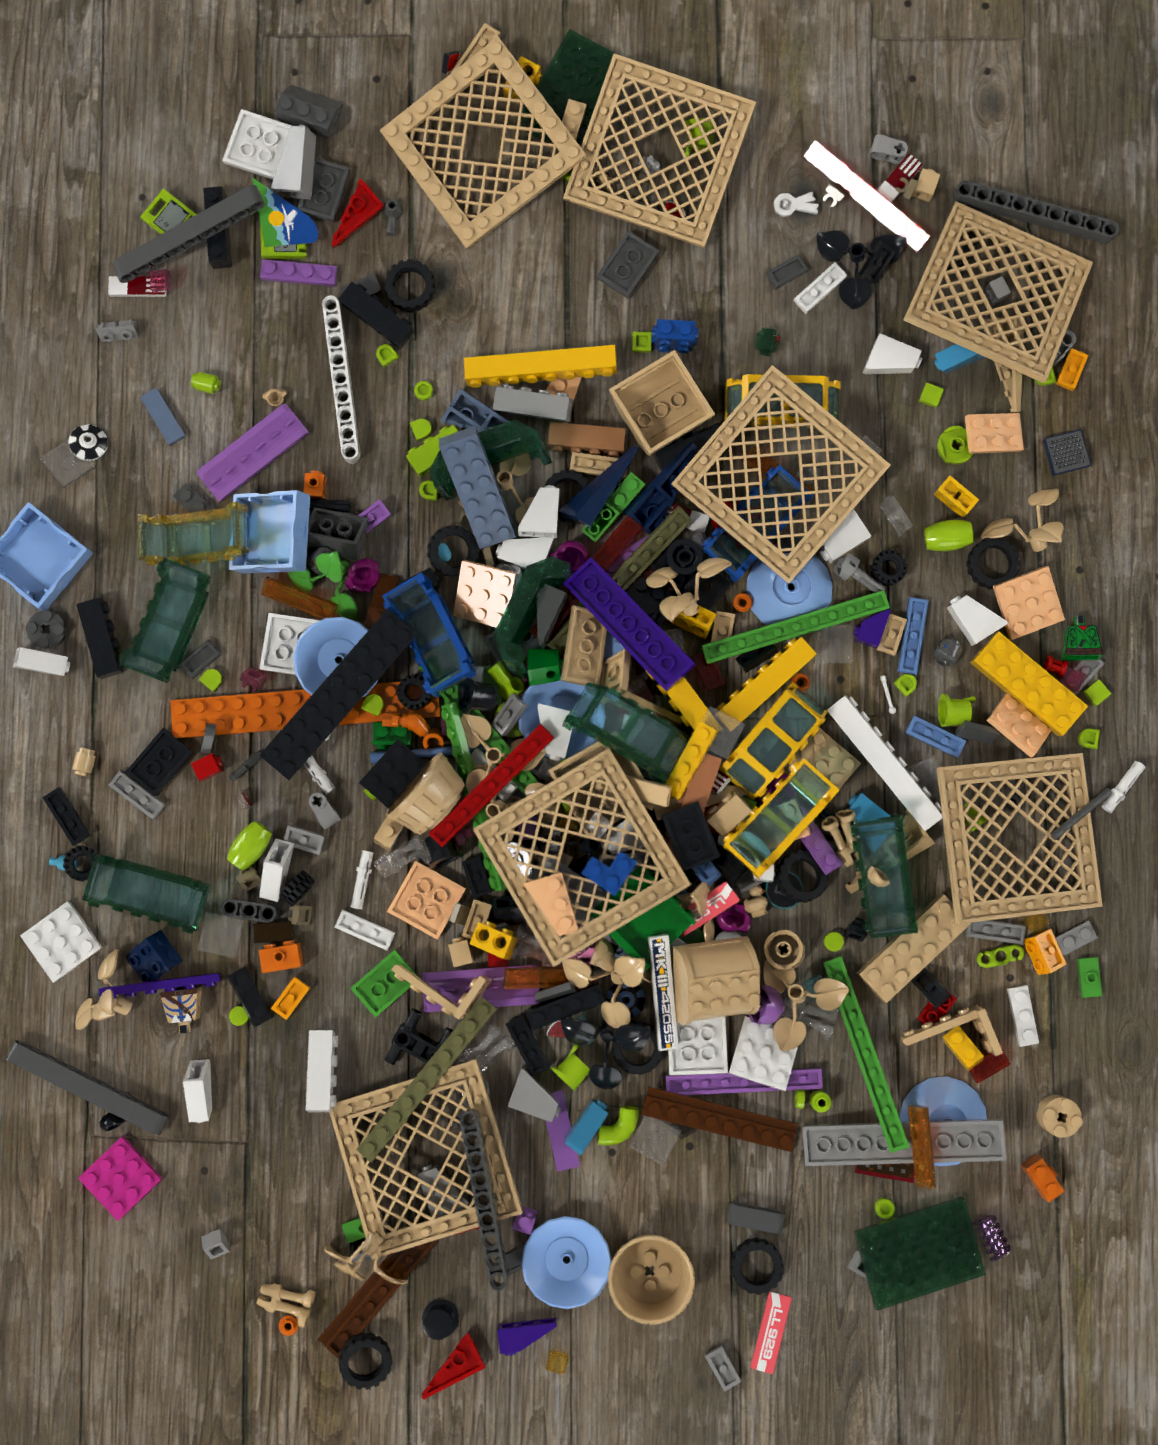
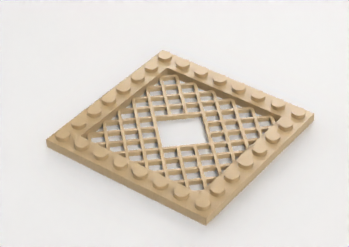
M499 37L491 41L380 129L382 135L467 250L587 157ZM489 73L498 74L497 83L488 82ZM485 74L484 82L477 81ZM502 75L509 85L500 84ZM474 85L483 86L482 95L473 94ZM470 86L469 94L461 93ZM487 86L496 87L495 97L486 96ZM500 88L509 89L508 98L498 97ZM513 90L520 99L511 98ZM459 96L468 97L467 107L458 106ZM455 98L454 105H447V103ZM472 98L481 99L480 108L471 107ZM485 99L494 100L493 110L484 109ZM498 101L507 102L506 111L497 110ZM511 102L520 103L519 113L509 112ZM523 105L526 106L531 114L522 113ZM444 108L454 109L453 118H443ZM441 109L440 117L432 116ZM457 110L467 111L465 120L456 119ZM470 111L479 112L478 121H469ZM483 113L492 114L491 123L482 122ZM496 114L505 115L504 124H495ZM509 116L518 117L517 126L507 125ZM522 117L531 118L530 128L520 126ZM534 119L538 122L542 129L533 128ZM430 120L439 121L438 130L428 129ZM426 121L425 129L417 128ZM442 121L452 122L450 132L441 131ZM455 123L465 124L463 133L454 132ZM468 124L503 128L498 164L463 160ZM507 129L516 130L515 139L505 138ZM520 130L529 131L528 141L518 140ZM415 131L424 132L423 142L414 141ZM532 132L542 133L541 142L531 141ZM409 133H411L410 140H409V138L407 137V135H408ZM428 133L437 134L436 143L426 142ZM440 134L450 135L448 145L439 144ZM545 134L549 137L553 144L544 143ZM453 136L463 137L461 146L452 145ZM505 142L514 143L513 152L503 151ZM517 144L527 145L526 154L516 153ZM414 145L422 146L421 154ZM531 145L540 146L539 156L529 154ZM426 146L435 147L434 157L424 155ZM543 147L553 148L552 157L542 156ZM438 148L448 149L446 158L437 157ZM451 149L461 150L459 159H450ZM503 155L512 156L511 166L501 165ZM516 157L525 158L524 167L514 166ZM529 158L538 159L537 169L527 168ZM424 159L433 160L432 169ZM541 160H548L541 166ZM436 161L446 162L445 171L435 170ZM449 162L459 163L457 173L448 172ZM462 164L471 165L470 174L461 173ZM475 165L484 166L483 176L474 175ZM488 167L497 168L496 177L487 176ZM501 168L510 169L509 179L499 178ZM514 170L523 171L522 180L512 179ZM526 172H533L526 178ZM435 174L444 175L443 184ZM447 175L457 176L455 186L446 185ZM460 177L469 178L468 187L459 186ZM473 178L482 179L481 189L472 188ZM486 180L495 181L494 191L485 190ZM499 182L508 183L507 192L497 191ZM512 183L518 184V185H516L514 188L511 189V184H512ZM446 189L455 190L454 198L451 197ZM458 190L468 191L466 201L457 200ZM471 192L480 193L479 202L470 201ZM484 193L493 194L492 204L482 203ZM497 195H503L500 199L496 201ZM457 203L466 204L464 213ZM469 205L478 206L477 215L468 214ZM482 206L488 207L481 213Z
M613 54L581 145L587 157L573 168L563 200L705 248L754 112L756 101ZM634 84L637 93L628 97L624 88ZM638 85H641V86H644V87H647V88H645V89H643V90L640 91ZM652 90L655 99L646 103L642 94ZM622 91L625 96V99L618 102ZM656 91H659V92H662V93H665V94H663V95H661V96L658 97ZM640 96L643 105L634 109L630 100ZM669 96L673 105L664 109L660 100ZM673 96L682 100L676 103ZM628 102L631 111L622 115L618 106ZM657 102L661 111L652 115L648 106ZM687 102L691 111L681 115L678 106ZM691 103H694V104H697V105H700V106L694 109ZM645 108L649 117L639 121L636 112ZM675 108L679 117L669 121L665 112ZM705 108L709 117L699 121L695 112ZM616 109L619 117L612 120L614 111ZM709 109H712V110H715V111H718V112L715 113V114H713V115H711ZM633 114L637 123L627 127L624 118ZM663 114L667 123L657 127L653 118ZM693 114L697 123L687 127L683 118ZM723 114L726 123L717 127L713 118ZM621 120L625 129L615 133L612 124ZM651 120L654 129L645 133L641 124ZM681 120L684 129L675 133L671 124ZM710 120L714 129L705 133L701 124ZM639 126L642 135L633 139L629 130ZM669 126L684 159L650 175L635 142ZM698 126L702 135L693 139L689 130ZM610 127L613 135L606 137L608 128ZM727 127L724 138H722L719 130ZM627 132L630 141L621 145L617 136ZM686 132L690 141L681 145L677 136ZM716 132L720 141L710 145L707 136ZM615 138L618 147L609 151L605 142ZM704 138L708 147L698 151L695 142ZM632 144L636 153L627 157L623 148ZM692 144L696 153L686 157L683 148ZM603 145L606 150V153L599 156ZM721 145L716 157L713 148ZM620 150L624 159L615 163L611 154ZM710 150L713 159L704 163L701 154ZM608 156L612 165L603 169L599 160ZM638 156L642 165L632 169L628 160ZM698 156L701 165L692 169L688 160ZM626 162L630 171L620 175L616 166ZM685 162L689 171L680 175L676 166ZM597 163L600 171L593 174L595 165ZM714 163L711 174H709L706 166ZM614 168L618 177L608 181L604 172ZM644 168L647 177L638 181L634 172ZM673 168L677 177L668 181L664 172ZM703 168L707 177L697 181L694 172ZM602 174L606 183L596 187L592 178ZM632 174L635 183L626 187L622 178ZM661 174L665 183L656 187L652 178ZM691 174L695 183L685 187L682 178ZM620 180L623 189L614 193L610 184ZM649 180L653 189L643 193L640 184ZM679 180L683 189L673 193L670 184ZM590 181L592 183L593 188L588 186ZM708 181L703 193L700 184ZM608 186L611 194L603 192L600 189ZM637 186L641 195L631 199L628 190ZM667 186L671 195L661 199L658 190ZM697 186L701 195L691 200L688 190ZM625 192L629 200L618 197V195ZM655 192L659 201L649 205L646 196ZM685 192L688 201L679 205L676 196ZM643 198L646 206L635 202ZM673 198L676 207L667 211L664 202ZM701 199L697 211L693 203ZM661 204L664 212L653 209V207ZM691 205L694 213L685 217L681 208ZM678 210L682 218L670 214ZM695 217L694 222L688 221L689 219Z
M955 201L903 320L1045 383L1093 262ZM974 231L977 237L969 239L966 232ZM961 235H963L965 241L959 242ZM990 238L994 245L987 247L984 240ZM979 241L982 249L975 250L972 243ZM968 245L971 252L963 253L960 246ZM1008 246L1011 253L1004 255L1001 247ZM955 249H957L959 255L953 256ZM997 249L1000 256L993 258L989 251ZM985 252L988 259L981 261L978 254ZM1025 254L1028 261L1021 262L1018 255ZM973 255L977 263L969 265L966 257ZM1014 256L1017 264L1010 266L1006 258ZM962 259L965 266L957 268L954 261ZM1002 260L1005 267L998 269L995 262ZM1041 261L1046 268L1039 270L1036 263ZM950 263L953 269L946 271ZM991 263L994 270L986 272L983 265ZM1031 264L1034 272L1027 273L1024 266ZM979 266L982 274L975 276L971 268ZM1020 268L1023 275L1016 277L1012 269ZM967 270L970 277L963 279L960 271ZM1053 270H1061L1063 276L1056 278ZM1008 271L1022 301L992 309L977 279ZM1048 272L1052 279L1044 281L1041 274ZM955 273L958 281L951 282L948 275ZM1037 275L1040 283L1033 284L1030 277ZM944 277L947 284L940 285ZM1025 279L1029 286L1021 288L1018 280ZM1064 280V283L1061 288L1058 281ZM973 281L976 288L969 290L966 282ZM1054 283L1057 291L1050 292L1047 285ZM961 284L964 292L957 293L954 286ZM1042 286L1046 294L1038 295L1035 288ZM949 288L953 295L945 297L942 289ZM1031 290L1034 297L1027 299L1024 291ZM938 292L940 299L934 300V297ZM979 292L982 299L974 301L971 294ZM1059 294L1055 302L1053 296ZM967 295L970 303L963 305L959 297ZM1048 297L1052 305L1045 307L1041 299ZM955 299L958 306L950 308L947 301ZM1037 301L1040 308L1033 310L1030 302ZM943 302L946 310L938 311L935 304ZM984 303L987 311L980 312L977 305ZM1025 304L1028 312L1021 314L1018 306ZM973 307L976 314L968 316L965 308ZM1014 308L1017 315L1009 317L1006 309ZM1053 309L1051 315L1049 316L1047 310ZM961 310L964 317L956 319L953 312ZM1002 311L1005 318L997 320L994 313ZM1043 312L1046 319L1038 321L1035 314ZM948 313L950 318L944 316V314ZM990 314L993 322L986 324L982 316ZM1031 315L1034 323L1027 325L1023 317ZM978 318L981 325L974 327L971 319ZM1019 319L1022 326L1015 328L1012 320ZM966 321L968 326L962 324L961 322ZM1007 322L1011 330L1003 332L1000 324ZM1047 323L1045 330H1043L1041 325ZM996 326L999 333L991 335L988 327ZM1037 327L1040 334L1033 336L1029 328ZM984 329L986 334L979 332L978 330ZM1025 330L1028 338L1021 339L1018 332ZM1013 333L1016 341L1009 343L1005 335ZM1001 337L1003 342L995 338ZM1041 338L1039 345H1037L1035 340ZM1031 341L1034 349L1027 351L1023 343ZM1019 345L1021 350L1013 346Z
M772 365L671 485L789 584L890 467V464ZM775 394L777 398H771V396ZM780 401L781 411L770 412V402ZM767 402V412L758 413ZM784 403L793 410L784 411ZM795 413L796 423L785 424L784 414ZM781 414L782 425L771 426V415ZM798 414L803 419H805L807 423H799ZM757 416H768V426L758 427ZM754 418L755 427L745 428ZM799 426H810L811 436L800 437ZM796 427L797 437L786 438L785 428ZM813 427L822 435L814 436ZM782 428L783 438L772 439V429ZM769 429V440H759L758 430ZM755 430L756 441L745 442L744 431ZM741 433L742 442L732 443ZM825 438V449H815L814 439ZM811 439L812 450L801 451L800 440ZM828 440L837 448H828ZM786 441H797L798 451L787 452ZM784 442V452L774 453L773 443ZM770 443V453L760 454L759 444ZM756 444L757 454L746 455L745 445ZM742 445L743 456L732 457V446ZM729 447V457L720 458ZM829 451H839L840 461L830 462ZM826 452V462L816 463L815 453ZM843 452L852 460L843 461ZM812 453L813 463L802 464L801 454ZM798 454L801 492L763 495L760 457ZM757 458L758 468L747 469L746 459ZM743 459L744 469L733 470V460ZM730 460L731 470L720 471L719 461ZM716 462L717 472H708ZM854 463L855 474H844V464ZM840 464L841 475L831 476L830 465ZM827 465V476L817 477L816 466ZM858 465L862 468L859 473H858ZM813 467L814 477L803 478L802 468ZM758 471L759 482L748 483L747 472ZM734 473H745V483L735 484ZM731 474L732 484L721 485L720 475ZM717 475L718 485L707 486L706 476ZM703 477L704 486L699 482ZM855 477L845 488V478ZM842 478V488L832 489L831 479ZM828 479L829 490H818L817 480ZM814 480L815 491L804 492L803 481ZM759 485L760 495L749 496V486ZM746 486V497H736L735 487ZM732 487L733 498L722 499L721 488ZM708 489H718L719 498ZM832 492H842L833 502ZM829 493L830 503L819 504L818 494ZM815 494L816 504L805 505L804 495ZM801 495L802 506L791 507V496ZM788 496V507L778 508L777 497ZM774 497L775 508L764 509L763 498ZM750 499H760L761 509L750 510ZM747 500V510L737 511L736 501ZM733 501L734 511L723 502ZM819 507H829L820 517ZM805 508H816L817 518L806 519ZM802 509L803 519L792 520V510ZM789 510V521H779L778 511ZM775 511L776 522H765L764 512ZM761 512L762 523L751 524V513ZM748 513V523L738 514ZM817 521L807 533V522ZM803 522L804 533L794 534L793 523ZM779 524H790L791 534L780 535ZM776 525L777 535L766 536L765 526ZM762 526L763 536L753 527ZM804 536L795 547L794 537ZM791 537L792 548L781 549L780 538ZM777 538L778 548L767 539ZM784 551H791L788 556L782 553Z
M610 748L473 829L553 967L691 885ZM602 775L605 781L597 780ZM592 782L589 792L580 790V788ZM595 782L605 784L603 795L592 793ZM608 786L616 799L606 796ZM578 792L588 794L586 805L575 803ZM574 793L572 802L562 800L563 798ZM591 795L602 798L599 809L589 807ZM605 799L615 801L613 812L602 810ZM561 802L571 805L569 816L558 813ZM557 803L555 812L545 810ZM618 803L626 816L616 813ZM574 806L585 808L582 819L572 817ZM588 809L598 811L596 823L585 820ZM540 813L538 822L528 820ZM543 813L554 815L552 826L541 823ZM601 813L612 815L610 826L599 824ZM557 816L568 818L565 829L555 827ZM615 816L626 819L623 829L612 827ZM571 819L581 822L579 833L568 830ZM628 820L632 824L636 833L626 830ZM523 823L521 832L512 830ZM526 823L537 825L535 836L524 833ZM584 823L595 825L593 836L582 834ZM540 826L551 829L548 839L538 837ZM598 826L609 829L606 840L595 837ZM554 830L564 832L562 843L551 840ZM611 830L622 832L620 843L609 841ZM506 833L505 840L503 841L501 835ZM509 833L520 835L518 846L507 844ZM567 833L605 842L601 858L602 863L605 857L616 858L606 854L608 843L619 846L617 855L622 847L632 849V859L634 858L635 850L646 853L644 864L638 862L636 864L643 867L640 878L629 875L624 882L623 888L619 889L622 891L620 902L609 899V892H607L606 898L596 896L595 893L598 885L590 879L563 873V876H567V891L578 894L575 905L571 904L574 907V915H576L577 909L588 911L585 922L576 920L577 923L583 924V926L578 928V931L565 934L567 936L562 939L523 884L527 883V881H534V879L527 878L530 867L540 869L538 879L542 878L543 870L554 874L561 873L558 871ZM625 833L636 836L633 847L623 844ZM523 836L534 839L531 850L521 847ZM638 838L641 839L647 850L636 848ZM537 840L547 842L545 853L534 851ZM550 843L561 846L558 856L548 854ZM507 847L517 849L515 858H513ZM520 850L530 852L528 863L517 861ZM533 853L544 856L541 867L531 864ZM649 854L657 867L646 865ZM547 857L557 859L555 870L544 868ZM517 864L527 866L525 875H523ZM645 868L657 870L654 881L643 879ZM659 871H660V873H661V875L663 876V878H662L661 880L657 881V878H658V875H659ZM570 878L581 880L579 891L568 888ZM628 878L639 880L637 891L626 889ZM584 881L595 884L592 894L581 892ZM642 881L652 884L640 891ZM625 892L635 894L623 902ZM580 895L591 897L589 908L578 906ZM594 898L605 901L602 912L592 909ZM608 902L619 904L605 912ZM591 912L601 914L599 917L588 922Z
M1083 753L936 768L956 924L1103 907L1091 812L1070 828L1072 835L1066 831L1058 840H1054L1051 837V832L1054 828L1060 827L1058 823L1063 816L1068 820L1089 803ZM1055 775L1051 782L1043 777ZM1037 777L1033 784H1031L1027 779H1025ZM1058 778L1065 783L1060 791L1053 786ZM1019 779L1015 786L1008 780ZM1040 780L1047 785L1043 793L1035 787ZM1001 781L997 788L990 782ZM1022 782L1030 787L1025 795L1017 789ZM975 783H983L979 790L972 785ZM1004 784L1012 789L1007 797L999 791ZM986 785L994 791L989 799L981 793ZM968 787L976 793L971 801L963 795ZM1050 788L1058 794L1053 801L1045 796ZM1032 791L1040 796L1035 804L1027 798ZM1015 792L1022 798L1017 805L1010 800ZM996 794L1004 799L999 807L992 802ZM978 796L986 801L981 809L974 804ZM1060 797L1067 802L1063 810L1056 805ZM962 799L968 803L964 810ZM1042 799L1050 804L1045 812L1038 807ZM1025 801L1032 806L1027 814L1020 809ZM1007 803L1014 808L1009 816L1002 811ZM988 805H991L996 810L991 818L984 813ZM970 807H973L978 812L973 820L966 815ZM1052 808L1060 813L1055 821L1048 815ZM1035 809L1042 815L1038 822H1035L1030 817ZM1017 811L1045 834L1025 863L1020 861L997 841ZM999 813L1006 818L1002 826L994 821ZM981 815L988 820L984 828L976 823ZM964 818L970 822V825L967 827V829L965 828ZM1045 818L1052 823L1048 831L1040 826ZM991 824L998 829L994 837L986 832ZM973 826L980 831L976 839L968 834ZM983 835L991 840L986 848L979 843ZM1065 836L1073 841L1068 849L1061 844ZM967 838L973 842L969 849ZM1047 838L1055 843L1050 851L1043 846ZM993 844H996L1001 849L996 857L989 852ZM975 846H978L983 851L978 859L971 854ZM1058 846L1065 851L1060 859L1053 854ZM1040 848L1047 853L1043 861L1035 856ZM1004 852L1011 857L1007 865L999 860ZM986 854L993 859L989 867H986L981 862ZM1068 855L1075 860L1070 868L1063 863ZM969 857L975 861L971 869ZM1050 857L1057 862L1053 870L1045 865ZM1032 859L1039 864L1035 872L1027 867ZM1014 861L1022 866L1017 874L1009 869ZM996 863L1003 868L999 876L991 871ZM978 865L985 870L981 878L973 873ZM1060 865L1067 870L1063 878L1055 873ZM1042 868L1050 873L1045 881L1038 876ZM1024 870L1032 875L1027 883L1020 878ZM1006 872L1014 877L1009 885L1002 880ZM988 874L996 879L991 887L984 882ZM1070 874L1077 879L1073 887L1065 882ZM1053 876L1060 882L1055 890L1048 884ZM972 877L978 881L974 888L972 885ZM1035 878L1042 884L1037 892L1030 887ZM1017 880L1024 886L1019 894L1012 889ZM998 883H1001L1006 888L1001 896L994 891ZM980 885L988 890L983 898L976 893ZM1062 885L1069 889V891L1058 892ZM1045 887L1052 892L1040 894ZM1027 889L1034 894L1022 896ZM1009 891L1016 896L1005 898ZM991 893L998 898L986 900Z
M477 1058L449 1067L427 1094H433L429 1102L422 1100L421 1103L426 1105L423 1114L421 1115L413 1111L412 1114L420 1118L416 1127L405 1121L398 1132L395 1133L392 1144L385 1145L388 1148L385 1157L376 1156L378 1160L382 1161L378 1170L368 1166L370 1161L367 1160L366 1162L365 1157L356 1149L368 1136L373 1125H377L375 1121L379 1113L381 1112L385 1115L386 1111L383 1109L391 1107L414 1078L338 1101L336 1106L332 1107V1112H329L365 1237H367L369 1232H372L383 1238L379 1250H381L379 1257L479 1227L476 1209L473 1206L474 1198L470 1205L460 1201L464 1191L473 1196V1192L466 1188L470 1181L469 1173L461 1169L466 1159V1154L455 1150L459 1140L463 1142L462 1132L460 1131L459 1135L449 1130L453 1121L460 1124V1120L455 1118L460 1108L464 1111L468 1109L462 1105L466 1096L470 1109H475L480 1114L494 1194L496 1192L497 1196L495 1200L499 1220L523 1213ZM463 1084L465 1091L457 1086ZM451 1088L447 1097L439 1093V1091ZM454 1089L464 1094L460 1103L450 1099ZM436 1095L445 1100L441 1109L431 1104ZM448 1102L457 1106L453 1116L443 1111ZM429 1107L439 1112L435 1121L425 1117ZM377 1111L373 1120L365 1116V1114ZM441 1114L451 1119L447 1128L437 1124ZM469 1114V1116H468V1118H467V1120H466L467 1122L470 1121V1119H471V1117H472L471 1114ZM358 1117L356 1123H354L353 1118ZM361 1118L371 1123L367 1132L357 1128ZM423 1120L432 1125L428 1134L418 1129ZM404 1126L413 1130L409 1140L400 1135ZM435 1127L444 1131L440 1141L430 1136ZM357 1132L364 1135L361 1143ZM416 1132L450 1151L433 1185L399 1167ZM447 1133L457 1138L453 1147L443 1143ZM474 1135L473 1139L471 1140L472 1143H474L477 1137L476 1135ZM398 1138L407 1143L403 1152L393 1147ZM391 1151L400 1155L396 1165L387 1160ZM452 1153L462 1157L458 1167L448 1162ZM479 1155L477 1161H473L479 1163L481 1160V1156ZM385 1163L394 1168L390 1177L380 1172ZM446 1165L456 1170L452 1179L442 1175ZM397 1170L406 1175L402 1184L392 1179ZM369 1171L375 1173V1176L372 1181ZM458 1172L468 1177L464 1186L454 1181ZM378 1176L387 1180L383 1190L374 1185ZM409 1177L418 1181L414 1191L404 1186ZM476 1177L479 1183H485V1177L483 1178V1180H480ZM439 1178L449 1182L445 1192L435 1187ZM390 1182L400 1187L396 1196L386 1192ZM421 1183L431 1188L427 1197L417 1193ZM452 1184L462 1189L458 1198L448 1194ZM402 1189L412 1194L408 1203L398 1198ZM374 1190L381 1193L378 1201ZM433 1190L443 1195L439 1204L429 1200ZM384 1195L393 1200L389 1209L380 1205ZM414 1196L424 1201L420 1210L410 1205ZM480 1196L481 1201L485 1203L489 1202V1199L487 1200L486 1198ZM445 1197L455 1202L451 1211L441 1206ZM396 1202L405 1206L401 1216L392 1211ZM427 1203L436 1207L432 1217L422 1212ZM458 1204L465 1207V1209L454 1212ZM408 1208L417 1213L414 1222L404 1218ZM380 1209L387 1212L384 1219L382 1218ZM439 1210L447 1213L446 1215L436 1217ZM389 1214L399 1219L395 1228L385 1223ZM486 1214L483 1216L485 1222H493L491 1215ZM420 1215L428 1219L417 1223ZM402 1221L405 1222L406 1224L410 1225V1226H406V1227H403V1228L398 1229V1227H399V1225H400V1223H401Z

